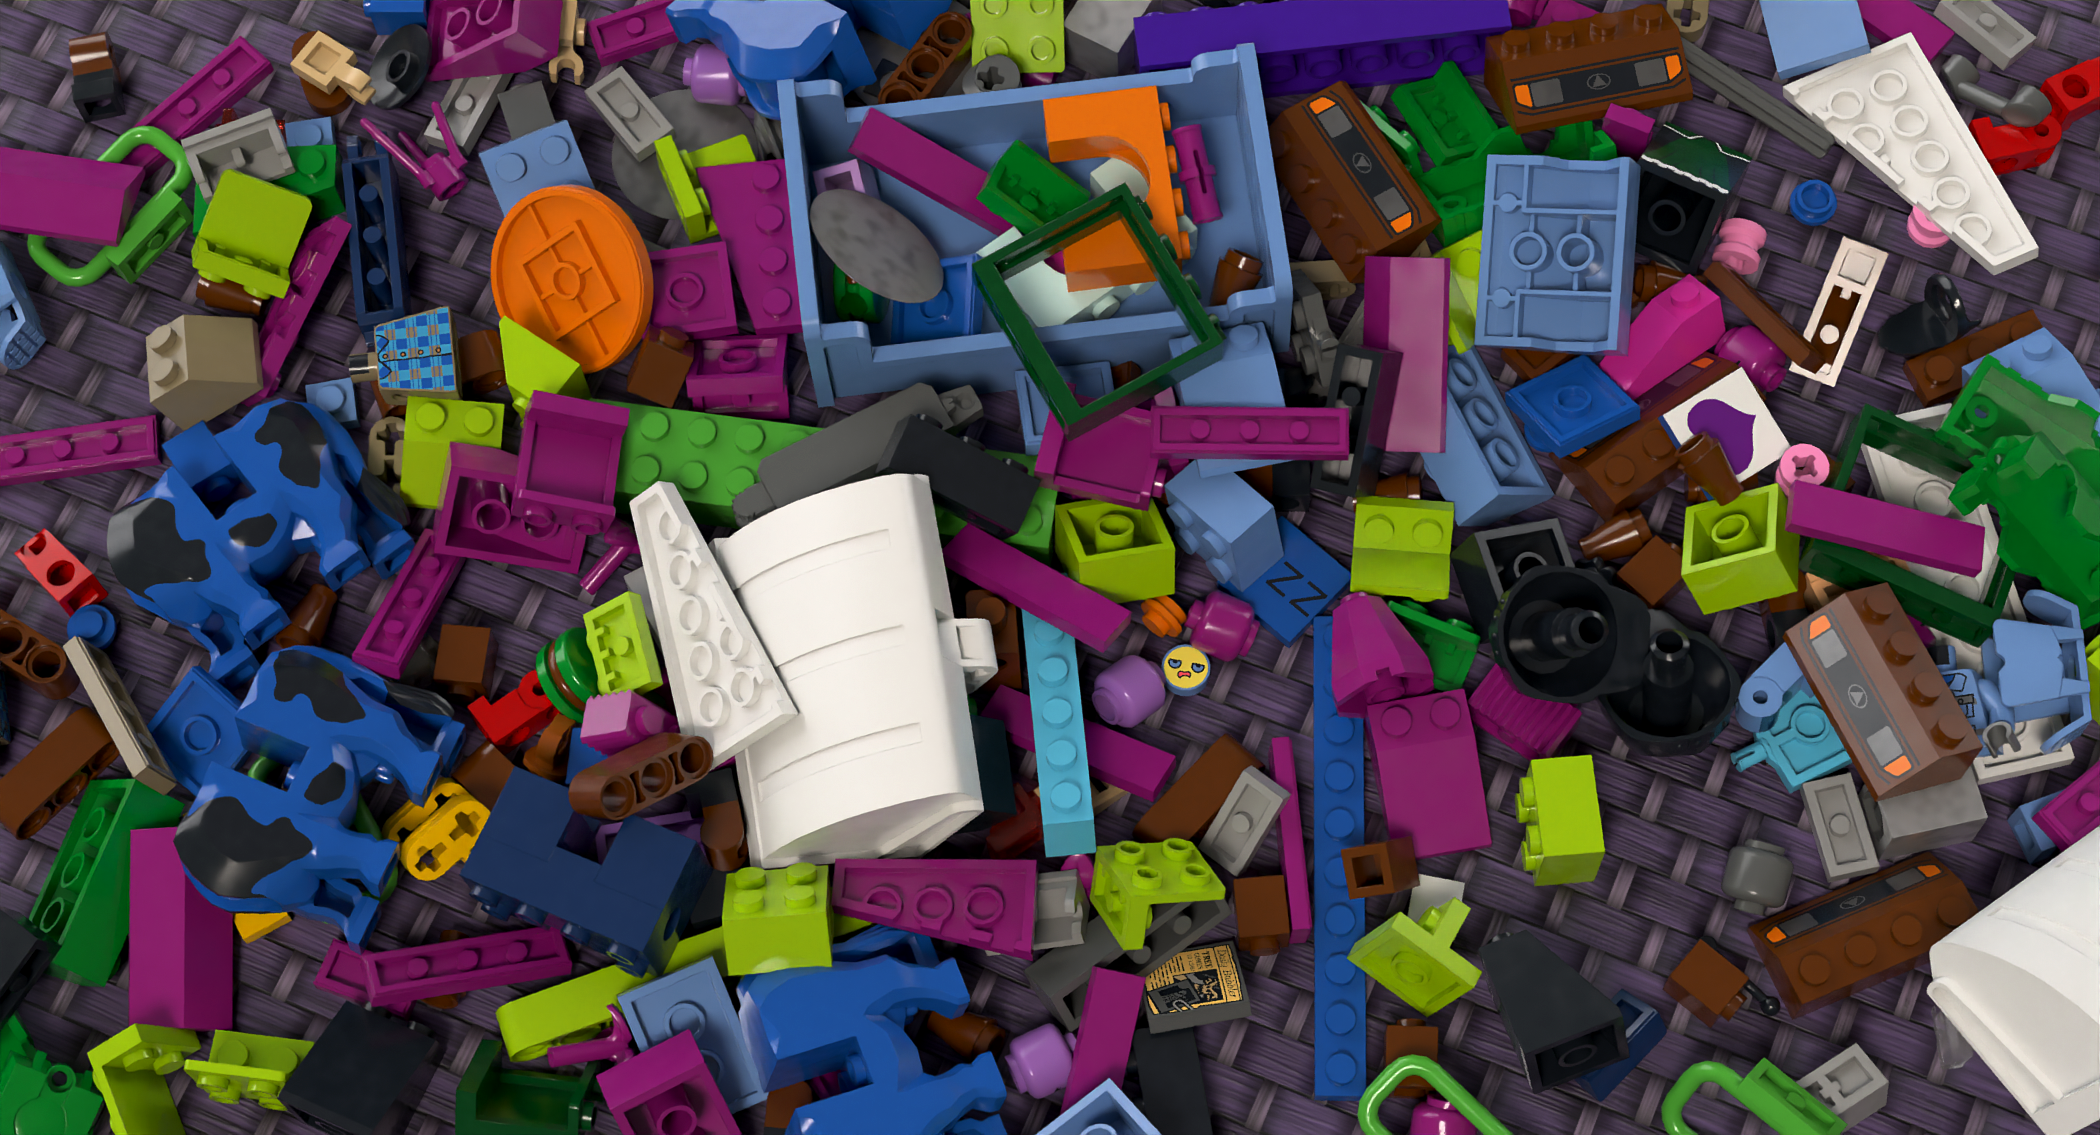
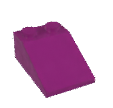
M431 0L427 32L431 37L433 50L431 63L424 80L432 82L526 72L556 58L559 48L563 0Z
M450 441L433 523L434 553L578 574L586 535L574 532L570 526L554 523L546 526H536L526 523L522 517L510 515L519 456L496 448Z
M1458 689L1366 705L1363 726L1388 840L1411 836L1416 860L1491 847L1492 840L1479 758L1465 690Z
M690 1029L596 1076L608 1107L623 1135H742Z

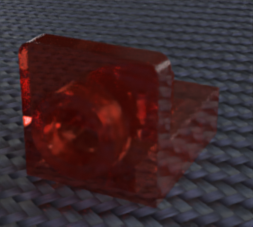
M1018 782L1013 785L1016 809L1020 814L992 826L989 830L990 835L986 837L988 854L993 860H1012L1044 837L1040 798L1033 790L1026 793Z

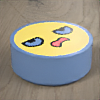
M1184 644L1172 648L1163 658L1161 670L1166 679L1165 686L1174 694L1192 696L1201 692L1208 684L1210 679V661L1204 652L1193 648L1191 645Z

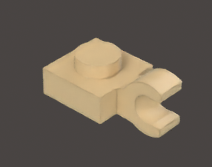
M563 0L558 55L549 61L550 81L557 83L558 72L563 68H571L574 70L575 84L581 85L584 80V65L581 57L576 54V47L585 46L587 20L579 18L577 0Z
M319 30L290 63L295 74L329 95L339 85L354 100L366 105L376 93V89L369 86V83L372 81L371 77L363 71L354 68L358 62L355 53Z

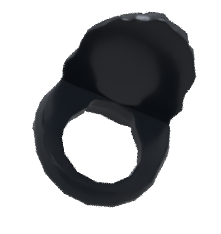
M1938 272L1927 280L1924 290V301L1910 305L1903 312L1889 318L1881 327L1878 334L1879 346L1889 353L1902 356L1928 353L1963 337L1980 325L1981 320L1970 321L1967 318L1963 300L1957 287L1948 276Z

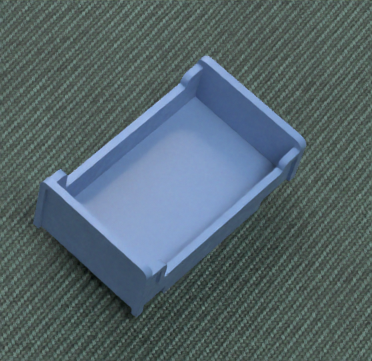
M1254 43L1236 44V48L1231 50L1202 53L1192 59L1190 68L855 108L845 107L842 86L837 81L825 79L797 83L794 79L777 80L801 322L818 408L835 406L834 398L904 390L917 383L932 386L937 395L969 384L974 389L976 395L1016 390L1014 371L1026 370L984 299L981 334L890 345L893 300L891 299L887 314L879 324L866 323L865 321L842 322L838 318L833 297L834 262L820 246L810 222L811 205L818 196L813 176L814 171L858 159L871 166L874 171L881 201L910 220L928 239L939 259L976 254L980 249L998 238L997 235L847 152L866 111L870 107L989 173L994 163L1015 140H1020L1049 161L1044 125L1043 99L1156 85L1159 103L1168 102L1171 131H1163L1165 146L1174 145L1177 173L1170 174L1172 188H1181L1184 213L1193 223L1185 184H1180L1178 173L1182 172L1175 140L1171 132L1177 128L1193 124H1201L1202 126L1201 131L1209 164L1215 165L1217 173L1213 177L1220 210L1223 213L1222 219L1195 225L1198 228L1197 249L1193 257L1182 266V275L1187 273L1192 275L1202 294V299L1198 301L1207 315L1214 313L1220 320L1219 326L1222 330L1239 325L1263 322L1273 353L1289 351L1293 304L1292 277ZM1098 157L1051 164L1090 192V173L1111 158ZM1091 195L1089 201H1091V200L1094 199V197H1093L1092 195ZM1229 247L1246 252L1264 262L1260 270L1263 277L1255 289L1232 294L1228 297L1226 305L1208 307L1219 257H1225ZM1158 281L1141 295L1133 293L1123 300L1118 310L1108 319L1033 328L1056 367L1109 361L1111 368L1132 360L1141 369L1140 375H1144L1170 361L1168 340L1191 335Z

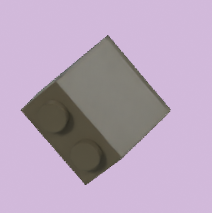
M183 314L167 325L156 328L152 334L146 337L150 403L183 431L202 420L204 423L210 421L263 389L258 325L252 318Z

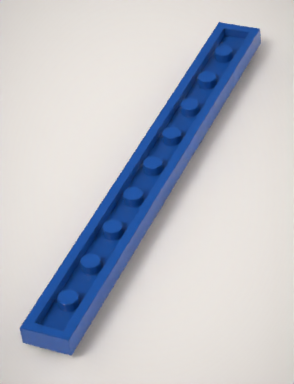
M1313 616L1314 1100L1359 1101L1366 1090L1365 972L1349 961L1347 956L1354 944L1365 936V897L1349 899L1341 849L1364 844L1363 719L1338 717L1332 695L1333 616Z

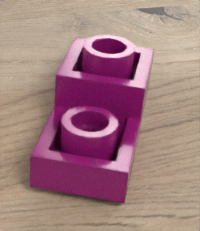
M1611 103L1604 117L1602 130L1616 144L1617 156L1630 157L1638 163L1639 158L1651 143L1655 119L1645 116L1635 109L1624 108Z

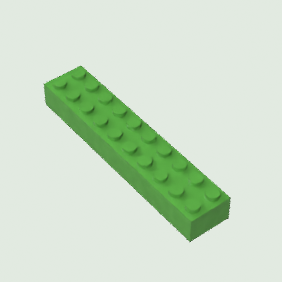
M589 398V401L630 409L628 427L621 442L613 506L616 507L615 513L632 515L629 504L631 500L658 481L670 482L676 486L695 523L740 529V527L736 524V515H734L731 506L733 504L732 499H735V495H739V492L743 493L744 489L759 482L757 470L761 459L825 429ZM985 450L986 453L999 460L1008 458L1023 464L1029 469L1028 475L1034 477L1038 456ZM1038 487L1018 534L1005 540L997 539L1050 567L1055 542V505L1061 504L1063 492ZM934 506L941 548L943 549L966 526L967 522Z

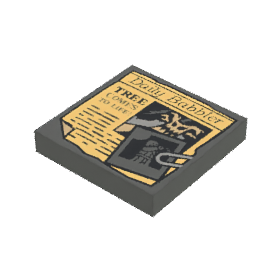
M1233 940L1183 949L1145 979L1142 1000L1150 1034L1252 1016L1250 1000Z

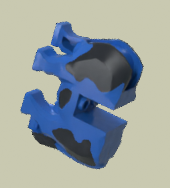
M280 398L254 407L235 426L213 436L241 482L252 494L248 499L243 498L234 502L220 519L216 520L174 466L167 469L149 491L121 507L109 519L107 553L118 582L125 586L126 591L138 607L168 623L188 630L193 638L210 652L212 662L208 673L230 693L253 678L261 667L250 650H255L292 623L280 604L263 587L280 578L297 559L299 554L314 551L321 557L319 571L334 592L371 564L382 580L388 579L402 569L415 546L412 537L404 530L410 526L411 521L409 510L402 497L368 471L363 457L349 433L328 411L315 404L292 402ZM358 539L365 545L367 556L358 545Z
M295 645L280 651L271 652L258 669L250 690L234 717L244 749L290 767L284 782V788L288 789V791L285 792L211 761L198 796L178 825L173 840L185 874L198 892L215 907L229 913L244 914L293 912L309 920L336 925L344 933L350 950L362 955L381 917L380 901L362 896L357 886L344 881L342 878L360 879L371 894L380 898L401 856L399 842L390 839L377 841L372 834L357 833L349 830L356 819L360 790L369 785L374 779L391 784L395 776L404 785L411 802L424 808L439 775L447 778L466 740L465 724L452 720L455 711L437 693L388 682L372 670L353 662L352 659L344 655L315 646Z

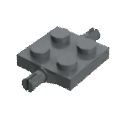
M1301 269L1291 271L1293 286L1291 319L1296 334L1290 335L1292 353L1295 361L1302 363L1306 375L1312 374L1322 388L1330 386L1337 345L1340 342L1337 340L1335 333L1329 328L1321 292Z

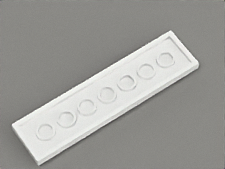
M1952 403L1898 414L1896 417L1919 427H1927L1936 431ZM1862 444L1861 449L1878 500L1985 527L1982 571L1975 578L1905 561L1911 573L1979 602L1999 542L1987 504H1980L1972 513L1963 516L1948 499L1955 484ZM2013 581L2000 619L2028 622ZM1930 627L1936 638V646L1951 645L1955 647L1957 670L1973 669L1984 679L1980 647H1974ZM2061 716L2015 723V735L2021 745V750L2014 752L2010 744L2007 743L2003 745L2004 754L1998 755V758L1994 759L1992 756L1975 758L1971 767L1977 785L2070 765L2075 759L2070 743L2048 755H2044L2040 749V746L2046 740L2064 728Z

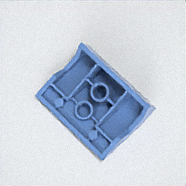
M1487 155L1474 345L1579 355L1628 356L1641 171L1639 164L1630 157H1619L1608 161L1565 160L1540 155Z

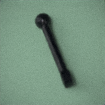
M1706 935L1699 938V940L1702 939L1722 955L1717 950V943L1713 937ZM1748 980L1744 989L1761 1003L1760 1006L1763 1013L1768 1016L1778 1014L1781 1009L1778 998L1767 996L1751 980Z

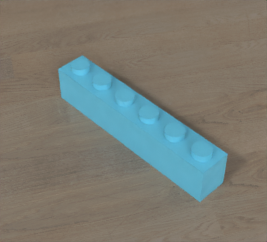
M1022 609L1046 857L1096 853L1094 816L1075 639L1073 636Z

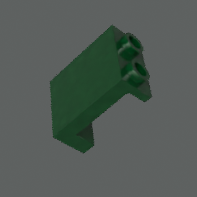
M482 1039L456 1089L455 1135H585L586 1131L593 1132L597 1120L598 1105H605L606 1103L596 1078L597 1075L602 1073V1059L589 1061L581 1078L502 1068V1041Z

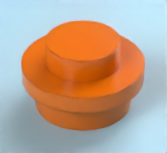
M1165 595L1154 597L1153 599L1149 598L1141 603V608L1144 612L1142 621L1154 634L1162 638L1166 634L1176 638L1182 632L1181 625L1185 622L1186 615L1171 598Z

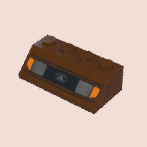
M1661 3L1655 5L1644 4L1634 9L1613 13H1597L1592 17L1567 22L1555 21L1546 26L1525 30H1509L1504 34L1485 38L1484 85L1516 135L1604 118L1611 103L1640 111L1693 100V89L1680 31Z
M1338 81L1282 111L1268 128L1275 173L1349 283H1365V256L1410 257L1441 222L1442 219L1346 81Z
M1705 351L1634 400L1640 406V420L1561 459L1553 452L1549 453V457L1605 522L1623 509L1630 512L1684 474L1678 469L1680 462L1675 457L1677 449L1658 420V417L1740 367L1732 361ZM1751 381L1754 388L1756 389V391L1758 392L1759 396L1765 404L1767 398Z
M1887 582L1842 594L1785 631L1782 636L1875 802L1959 780L1982 750V743Z
M1928 851L1747 928V932L1790 1017L1794 1020L1930 962L1929 952L1931 947L1979 911L1963 881Z

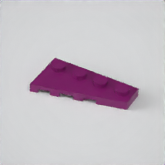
M785 159L695 168L698 181L707 198L711 216L721 241H726L729 262L756 335L803 333Z
M335 216L301 236L288 268L290 284L285 297L282 299L275 296L259 334L263 389L240 403L249 407L265 398L269 399L276 391L281 380V374L278 372L285 358L294 349L299 336L298 332L352 224Z
M835 859L831 906L835 914L1033 961L1039 869L1037 860Z

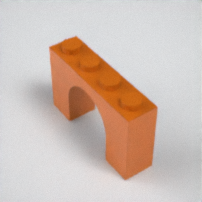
M1156 85L1043 99L1044 125L1050 163L1109 157L1122 160L1137 169L1149 187V192L1144 202H1147L1153 215V220L1150 223L1158 236L1165 233L1172 242L1178 257L1174 262L1182 273V260L1191 259L1188 232L1178 231L1176 217L1184 216L1181 188H1172L1170 174L1177 173L1176 152L1174 145L1165 146L1163 131H1171L1168 102L1159 103ZM1121 220L1062 250L1068 292L1157 281Z

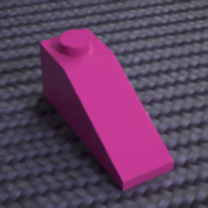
M1688 274L1654 297L1630 325L1628 356H1605L1598 364V367L1632 400H1635L1719 342L1726 333L1720 297L1692 275Z

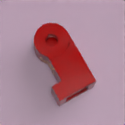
M2100 56L2092 60H2086L2047 78L2039 91L2048 98L2052 105V111L2049 115L2058 120L2062 132L2068 130L2074 121L2096 110H2100Z
M2048 115L2040 124L2028 128L2017 127L2011 124L1993 127L1989 116L1971 120L1968 126L1969 131L1996 176L2045 164L2051 158L2062 136L2060 123L2051 115Z
M45 528L14 553L41 587L58 603L69 617L84 606L97 605L109 595L93 573Z
M536 669L527 673L522 678L517 689H514L494 704L490 705L483 695L467 706L473 722L486 740L504 756L552 723L558 713L562 714L546 696L539 682Z

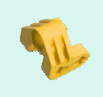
M439 777L424 808L413 804L409 799L385 822L381 833L384 840L390 839L400 842L401 839L397 832L401 828L405 827L409 831L413 830L404 842L399 843L401 850L399 860L417 879L424 881L435 880L460 859L466 863L491 812L454 779ZM442 793L446 797L451 796L445 804L437 809L438 804L434 800L437 795ZM433 849L431 854L435 859L431 864L426 865L422 861L418 862L421 856Z

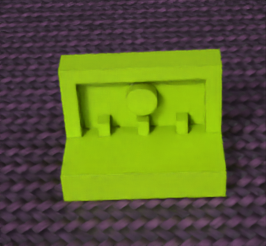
M1453 897L1439 908L1433 905L1430 906L1417 923L1402 912H1398L1358 940L1347 956L1349 961L1426 1017L1431 1016L1473 989L1482 974V971L1450 948L1471 908L1456 897Z

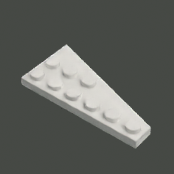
M1911 32L1872 48L1869 54L1839 62L1783 86L1784 98L1817 126L1834 136L1838 144L1912 207L1916 206L1930 222L1992 275H1997L2038 257V245Z
M658 481L631 500L629 504L681 734L703 737L709 742L713 750L711 771L799 714L674 483Z

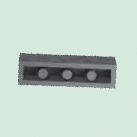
M1226 900L1151 904L1152 924L1149 929L1145 930L1143 949L1123 951L1099 915L1087 924L1085 944L1055 947L1023 972L1043 1006L1071 1033L1080 1026L1092 966L1140 975L1146 978L1231 915L1232 912Z

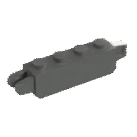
M917 383L761 459L757 470L759 482L744 489L743 493L739 492V495H735V499H732L733 504L731 506L734 515H736L737 526L742 529L754 520L776 509L820 492L876 478L877 476L874 473L897 422L910 414L914 416L916 414L928 415L942 423L943 431L956 437L957 433L984 416L983 406L970 384L937 395L932 386Z

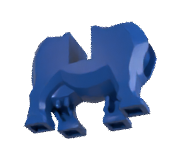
M674 0L666 7L665 13L680 42L687 44L696 38H706L724 52L733 75L746 91L751 105L758 114L769 119L781 121L777 80L794 79L797 83L825 79L834 80L841 84L843 97L857 87L872 85L877 81V78L856 31L863 26L911 50L922 32L928 28L931 22L939 14L948 12L953 0Z
M878 924L846 942L833 944L832 967L786 968L768 973L745 974L737 986V994L741 1004L738 1014L745 1044L758 1070L763 1093L841 1070L838 1073V1084L841 1094L795 1108L784 1135H1007L999 1114L987 1117L983 1121L973 1118L958 1121L971 1109L990 1113L998 1111L1002 1107L1007 1097V1091L993 1054L988 1051L978 1055L971 1064H958L941 1075H929L924 1073L917 1047L904 1031V1026L913 1022V1015L918 1012V1009L935 1011L949 1019L963 1016L970 1003V996L956 960L950 958L940 963L930 936Z

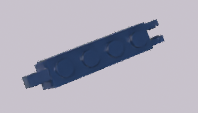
M382 131L388 137L387 132ZM358 135L347 136L348 159L343 160L342 170L347 222L352 224L348 235L356 317L367 348L375 347L374 327L382 323L411 316L412 308L399 177L392 161V155L379 142L374 140L377 155L362 157L364 154L362 142L359 140Z

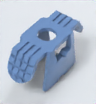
M0 241V362L7 368L15 370L23 367L32 359L46 341V337L40 325L39 315L36 312L25 280L18 270L13 254ZM11 304L13 305V308H14L15 313H16V315H17V318H18L17 320H16L15 315L10 311V310H11V307H12Z
M2034 589L2026 592L2023 598V605L2033 615L2052 625L1997 619L1992 625L1994 639L1988 638L1980 648L1984 679L1993 681L1999 688L2001 704L2004 707H2014L2015 723L2070 713L2071 724L2055 733L2040 746L2043 754L2048 755L2080 737L2091 722L2090 681L2088 679L2084 634L2080 625L2078 606L2050 592Z

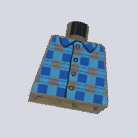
M449 306L435 308L379 324L374 327L375 352L349 355V370L352 383L378 380L379 391L387 404L407 405L408 396L463 400L457 326Z

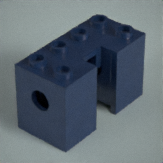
M514 766L459 874L471 889L469 895L483 903L481 910L502 921L507 922L512 915L549 931L550 927L561 930L560 934L567 939L583 946H588L589 944L594 951L616 959L617 963L615 966L634 977L643 979L645 973L656 977L662 976L713 872L697 841L635 815H630L624 819L603 864L595 863L585 857L602 823L592 817L578 814L572 809L568 796L569 788Z

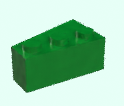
M337 145L288 146L287 149L296 172L269 183L305 195L311 200L312 210L306 225L346 212L342 170L343 158ZM197 183L195 186L193 235L195 239L209 207Z

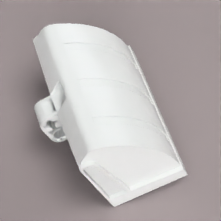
M891 474L823 491L776 509L749 523L729 538H714L707 545L799 714L735 755L751 867L775 870L786 869L792 864L807 862L815 866L828 865L829 872H832L835 868V859H920L984 812L967 694L974 692L998 672V665L990 622L986 619L954 618L928 476L922 474Z
M2099 825L1935 943L1929 952L1933 981L1927 987V994L2045 1135H2071L2100 1119Z

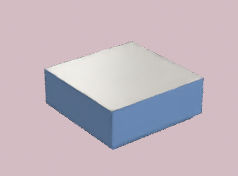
M1418 874L1420 886L1412 888L1407 917L1417 923L1423 913L1432 905L1439 908L1453 897L1462 902L1465 883Z

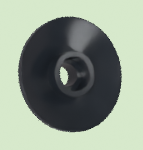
M415 24L405 25L393 32L378 50L368 75L372 79L369 86L376 89V93L370 99L376 107L382 110H394L402 106L425 82L424 79L431 63L433 50L432 40L427 30Z

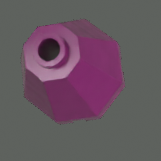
M1356 592L1341 599L1340 606L1333 610L1332 695L1338 717L1364 719L1366 705L1424 696L1434 690V674L1428 656L1381 597L1368 596L1366 592Z

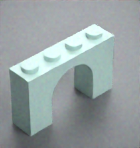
M1115 158L1109 159L1090 173V192L1094 198L1126 182L1134 197L1139 195L1144 202L1149 192V187L1137 169ZM1184 213V216L1176 217L1178 231L1188 232L1190 255L1192 258L1197 249L1198 228L1193 225L1192 221ZM1013 226L976 253L985 257L1023 236ZM1042 260L1005 280V283L1032 328L1108 319L1118 310L1123 300L1133 293L1136 295L1145 293L1156 281L1068 292L1066 275L1055 271ZM1182 260V266L1189 260Z

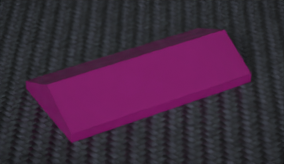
M0 147V230L118 247L145 177L144 167Z
M1365 256L1363 345L1403 353L1384 451L1445 453L1450 258Z
M178 827L131 830L128 1027L138 1023L195 1030V1032L232 1031L233 913L226 912L209 903L185 874L173 843Z

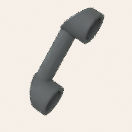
M1953 54L1941 66L1945 83L1956 100L1963 99L1997 114L2011 125L2024 128L2034 127L2040 124L2052 111V105L2048 98L2035 87L2023 86L2010 100L1975 85L1980 80V74L1976 67L1961 55Z

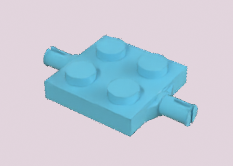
M1801 690L1780 709L1778 721L1774 727L1766 732H1753L1755 743L1730 754L1732 763H1737L1735 768L1739 772L1766 760L1776 770L1790 794L1799 790L1802 783L1819 780L1853 763L1816 696L1814 695L1810 698Z

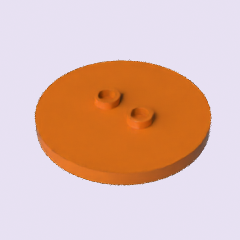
M572 184L552 186L534 191L517 202L508 212L498 229L492 249L491 286L500 318L502 319L504 315L579 363L584 375L599 372L618 364L634 350L641 340L649 322L653 304L654 284L650 258L635 224L619 205L604 194L588 187Z

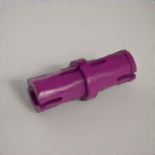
M1201 124L1180 127L1171 132L1175 140L1182 172L1178 173L1180 184H1185L1193 215V225L1210 223L1223 217L1213 177L1217 173L1215 165L1209 164Z

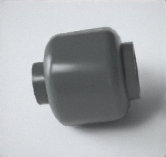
M1746 839L1744 846H1735L1730 850L1721 882V889L1727 896L1736 899L1734 909L1763 916L1765 907L1780 908L1784 905L1794 871L1792 861L1784 857L1785 848L1753 839Z

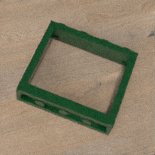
M1126 182L971 264L975 286L1069 442L1223 359V340L1227 337L1219 326L1220 320L1214 313L1206 314L1198 301L1202 299V294L1196 281L1190 273L1182 275L1174 262L1178 257L1172 242L1165 233L1158 236L1150 223L1153 220V215L1147 202H1143L1139 195L1134 197ZM1120 219L1197 346L1080 408L1006 285L1005 280Z
M1865 403L1849 424L1826 487L1845 491L1862 444L1955 485L1960 476L1971 469L1973 464L1968 458L1964 460L1952 452L1953 448L1950 446H1942L1932 440L1931 437L1935 430L1919 427L1896 417L1890 410L1885 412ZM1807 536L1799 558V569L1848 591L1887 582L1907 615L1977 648L1993 633L1992 625L1995 620L2001 617L2016 574L1996 553L1980 600L1977 602L1857 548Z

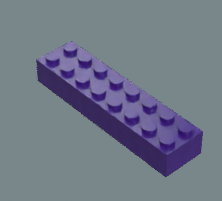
M1283 0L1262 4L1249 1L1234 7L1216 9L1203 6L1188 12L1167 14L1158 11L1148 13L1142 17H1133L1135 74L1190 68L1192 59L1197 55L1206 52L1231 50L1236 48V44L1253 42L1256 50L1263 98L1317 93L1338 81H1346L1351 89L1416 82L1433 78L1443 62L1451 60L1455 62L1463 76L1484 74L1485 38L1504 34L1511 30L1512 23L1507 0Z

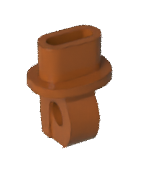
M560 713L554 717L552 723L544 729L538 744L525 752L523 763L527 767L526 771L563 785V781L566 780L568 750L571 744L572 728H575L576 724L575 720L569 719Z

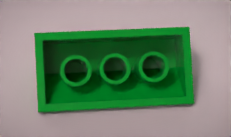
M136 779L90 780L28 918L62 946L43 972L44 974L81 986L105 987L107 981L115 975L121 962L119 953L127 935H129L130 831L178 827L181 822L179 817L184 808V803L168 795L164 796Z

